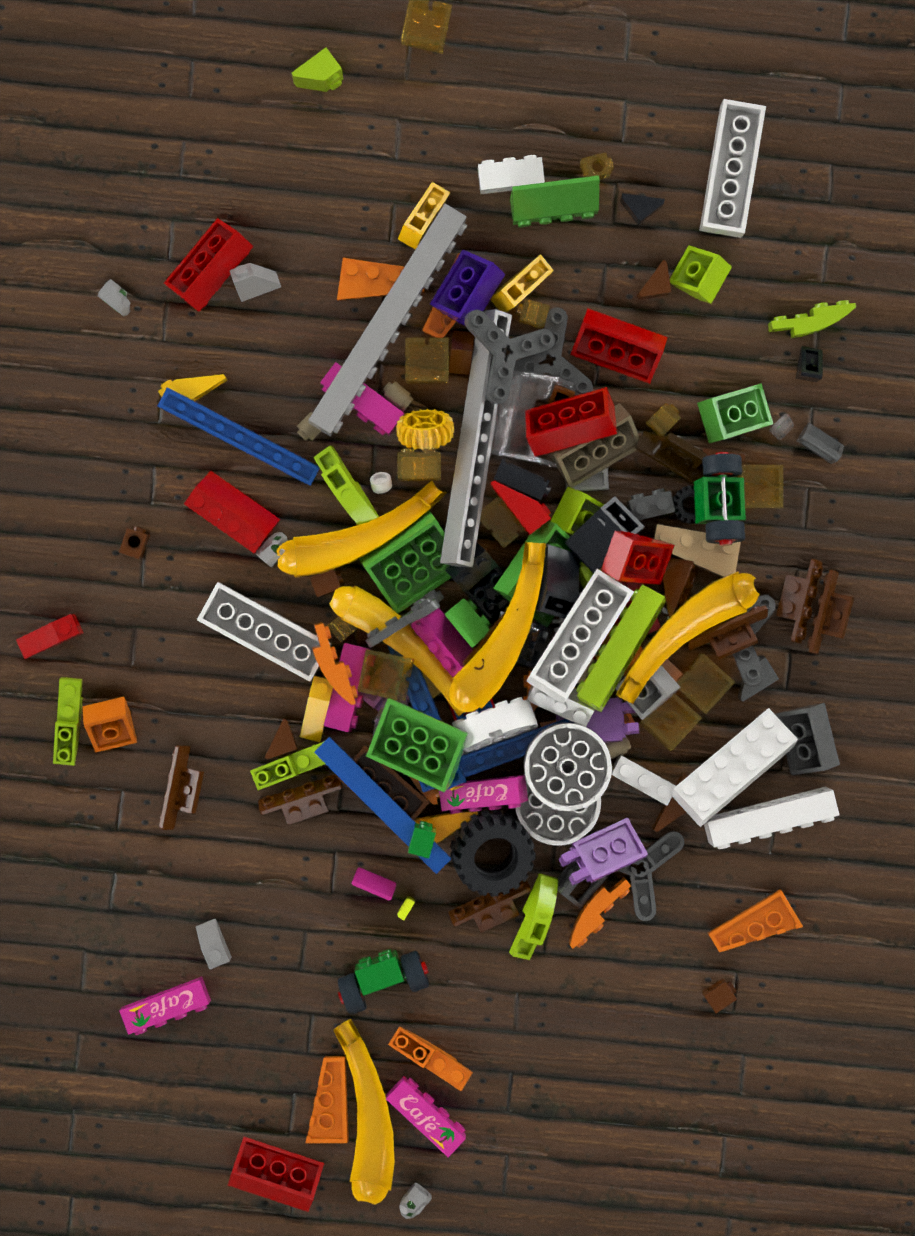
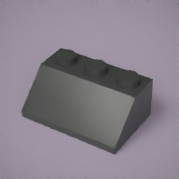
M825 703L808 705L776 714L778 719L798 739L795 747L786 754L791 775L825 771L840 765Z

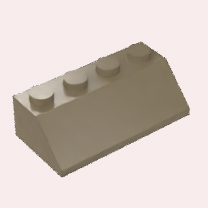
M620 403L615 405L617 434L550 453L553 462L569 487H575L637 450L635 447L640 437L631 415Z

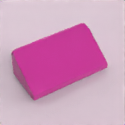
M360 867L357 869L351 883L353 886L389 901L392 899L396 888L395 882Z

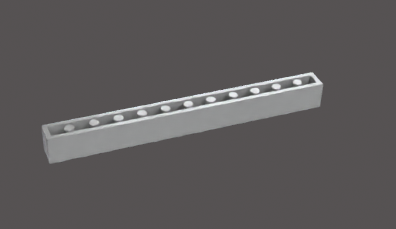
M446 203L443 205L308 420L309 424L330 437L333 432L336 434L339 432L343 425V422H341L345 414L349 415L355 406L352 403L356 396L360 398L366 388L364 386L367 378L372 379L377 371L375 365L379 360H384L389 352L386 349L390 342L394 344L400 334L397 330L401 324L406 325L410 319L411 314L409 311L412 306H418L423 297L420 295L424 288L428 290L434 278L431 276L434 271H440L445 262L443 257L446 252L450 254L454 249L456 236H462L467 228V224H465L467 217Z
M497 309L483 311L509 337L512 315ZM476 337L440 563L455 567H473L498 404L490 403L486 397L493 355ZM506 346V348H503V349H502V352L505 353V356H506L507 346Z

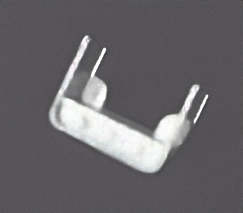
M514 370L509 397L504 403L498 404L491 453L529 463L556 467L557 463L534 456L526 438L525 410L534 408L536 399L545 400L549 398L555 384L573 387L574 383L559 377Z

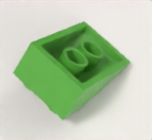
M762 383L697 403L709 444L773 424Z
M463 598L444 615L473 648L490 630L488 627L491 624L484 615L478 616L475 612L478 608L471 599L466 601Z

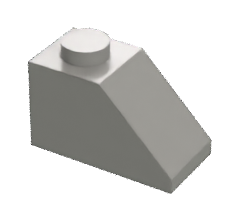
M252 263L240 265L229 270L241 302L281 288L276 271Z
M216 918L196 926L200 947L209 969L229 962L232 956Z

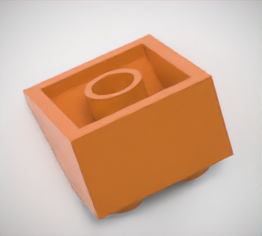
M125 697L82 706L84 727L95 752L137 743L130 709Z

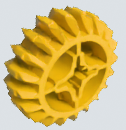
M420 409L419 411L405 413L397 421L398 441L401 442V445H406L407 448L413 447L414 450H431L432 448L445 446L453 438L454 422L449 414L444 413V411H437V409Z

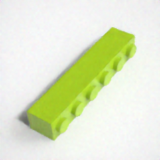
M643 584L640 589H636L632 594V603L629 608L625 607L620 615L622 620L618 626L615 625L612 628L607 645L603 644L598 653L600 657L596 663L593 662L587 671V674H589L585 682L581 681L577 687L578 699L599 712H602L666 603L665 596Z

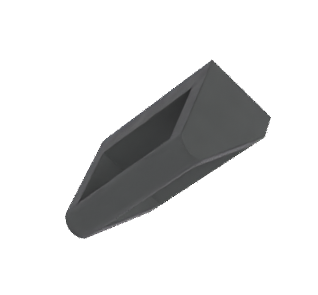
M807 423L796 440L830 464L836 463L840 459L844 449V445L811 423Z
M575 860L558 876V891L578 908L582 909L608 876L594 881L582 896L576 900L570 893L578 884L572 886L569 880L572 873L580 870Z

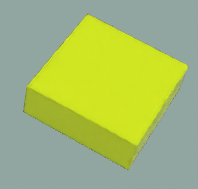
M407 896L397 913L400 919L405 920L415 903L414 898Z

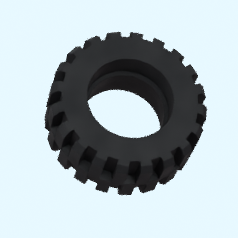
M488 810L481 811L482 815L477 816L476 813L470 816L471 820L469 822L464 820L460 824L462 827L460 831H455L453 836L456 840L451 841L450 848L452 852L450 857L460 880L464 885H467L468 889L473 892L477 890L479 895L483 896L490 893L491 897H495L500 892L505 895L510 893L509 890L513 887L515 890L519 888V883L522 880L525 882L528 879L527 872H531L534 867L532 863L535 860L536 854L533 850L535 848L534 843L524 826L517 818H513L511 814L507 812L502 814L500 810H493V814H490ZM494 838H502L510 842V853L500 865L492 868H483L475 864V853L484 842Z

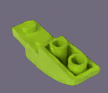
M849 300L838 301L836 305L828 306V303H818L809 311L810 317H808L807 313L797 314L793 319H787L786 316L774 317V321L768 324L769 332L790 330L791 338L810 335L824 330L844 318L856 308V303L849 304Z
M328 446L313 457L323 472L321 475L357 525L367 523L379 517L358 482L354 481L333 446Z
M67 677L59 679L53 764L75 765L82 714V679Z
M324 742L250 770L257 790L325 765L314 753Z
M544 874L538 875L522 910L526 916L509 951L513 957L530 960L536 945L542 946L555 908L558 890V879L556 877Z

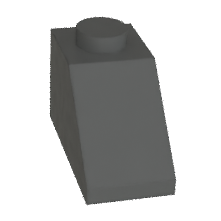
M757 656L764 673L762 683L757 687H749L742 680L738 693L740 701L747 700L779 680L766 657L759 658Z

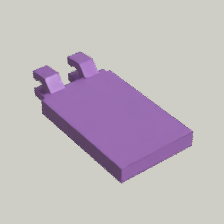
M610 698L602 712L595 709L586 726L595 732L604 743L623 741V738H626L625 735L639 734L638 722L624 724V714L636 712L627 702L623 703L622 699L619 700V698ZM556 714V722L565 719Z
M625 818L572 843V847L569 848L570 851L562 854L558 860L562 867L575 860L579 865L580 870L572 873L569 877L573 886L585 879L587 882L591 881V883L647 857L648 853L628 818Z

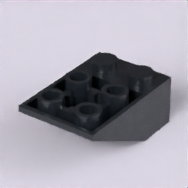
M614 496L565 542V545L594 574L597 569L599 570L603 566L615 531L639 535L645 526Z
M476 543L473 567H455L450 565L445 570L489 621L510 604V601L494 589L504 572L478 543Z
M546 544L543 575L535 610L566 619L579 598L580 559L573 552Z

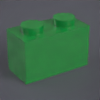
M420 821V824L415 823L408 853L429 859L436 836V828H433V824L425 821Z

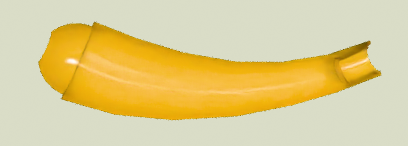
M430 481L411 499L391 512L367 523L340 531L293 537V540L284 542L276 550L277 555L281 556L278 559L277 566L284 573L294 575L296 578L324 573L349 564L382 547L426 514L447 492L440 491L433 481ZM280 549L286 550L282 555L279 553Z
M525 542L521 572L514 595L504 617L483 647L453 677L454 681L450 685L448 695L451 703L459 711L472 712L478 708L482 709L501 688L514 667L529 633L537 605L543 575L546 543ZM482 659H484V667L481 670H476L475 667H482Z
M739 571L712 582L688 599L663 624L629 670L616 695L634 704L647 681L663 662L683 644L703 631L727 619L747 612V609L752 607L759 597V593L754 587V579L756 578L748 573L739 574Z
M356 585L354 587H339L335 590L330 602L332 610L343 621L367 633L376 628L379 631L385 628V622L395 616L397 619L402 617L382 600ZM410 624L383 640L384 643L410 660L433 682L445 696L458 717L464 713L459 711L449 700L448 692L451 683L454 681L453 677L415 633Z
M349 1019L338 1025L333 1031L345 1052L353 1076L357 1099V1139L350 1182H352L353 1195L358 1201H365L375 1205L385 1198L388 1190L391 1191L395 1163L393 1129L386 1096L365 1043L352 1020Z

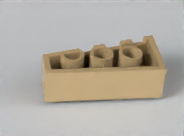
M658 524L654 525L653 539L675 545L671 556L694 561L695 566L722 578L736 572L741 542L732 543L730 546H720L719 544L708 543L706 541V533Z

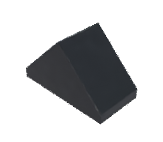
M622 193L620 197L621 204L637 225L662 208L665 199L625 193Z
M802 346L795 379L818 382L823 376V350Z

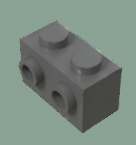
M664 488L654 490L652 495L644 497V493L632 495V500L626 502L628 510L639 521L675 512L671 491L665 492Z

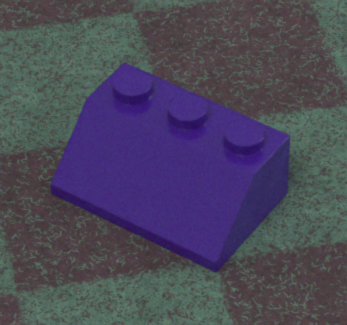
M462 250L430 305L465 326V317L470 311H484L504 278L505 273L493 262Z

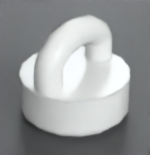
M378 472L371 476L370 483L374 493H386L392 488L390 474Z

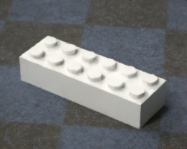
M723 99L719 110L699 231L739 238L745 234L766 106Z
M597 569L526 682L561 704H564L634 591Z
M217 582L197 621L311 682L319 669L312 647L320 645L317 635Z
M768 708L673 789L671 796L701 827L794 748L798 739Z
M822 787L716 814L704 824L708 843L718 849L730 847V843L738 842L739 844L748 843L751 841V838L759 836V839L771 837L772 832L780 831V833H787L793 831L792 827L801 826V828L813 826L815 821H822V823L834 820L835 816H839L834 791L827 787Z

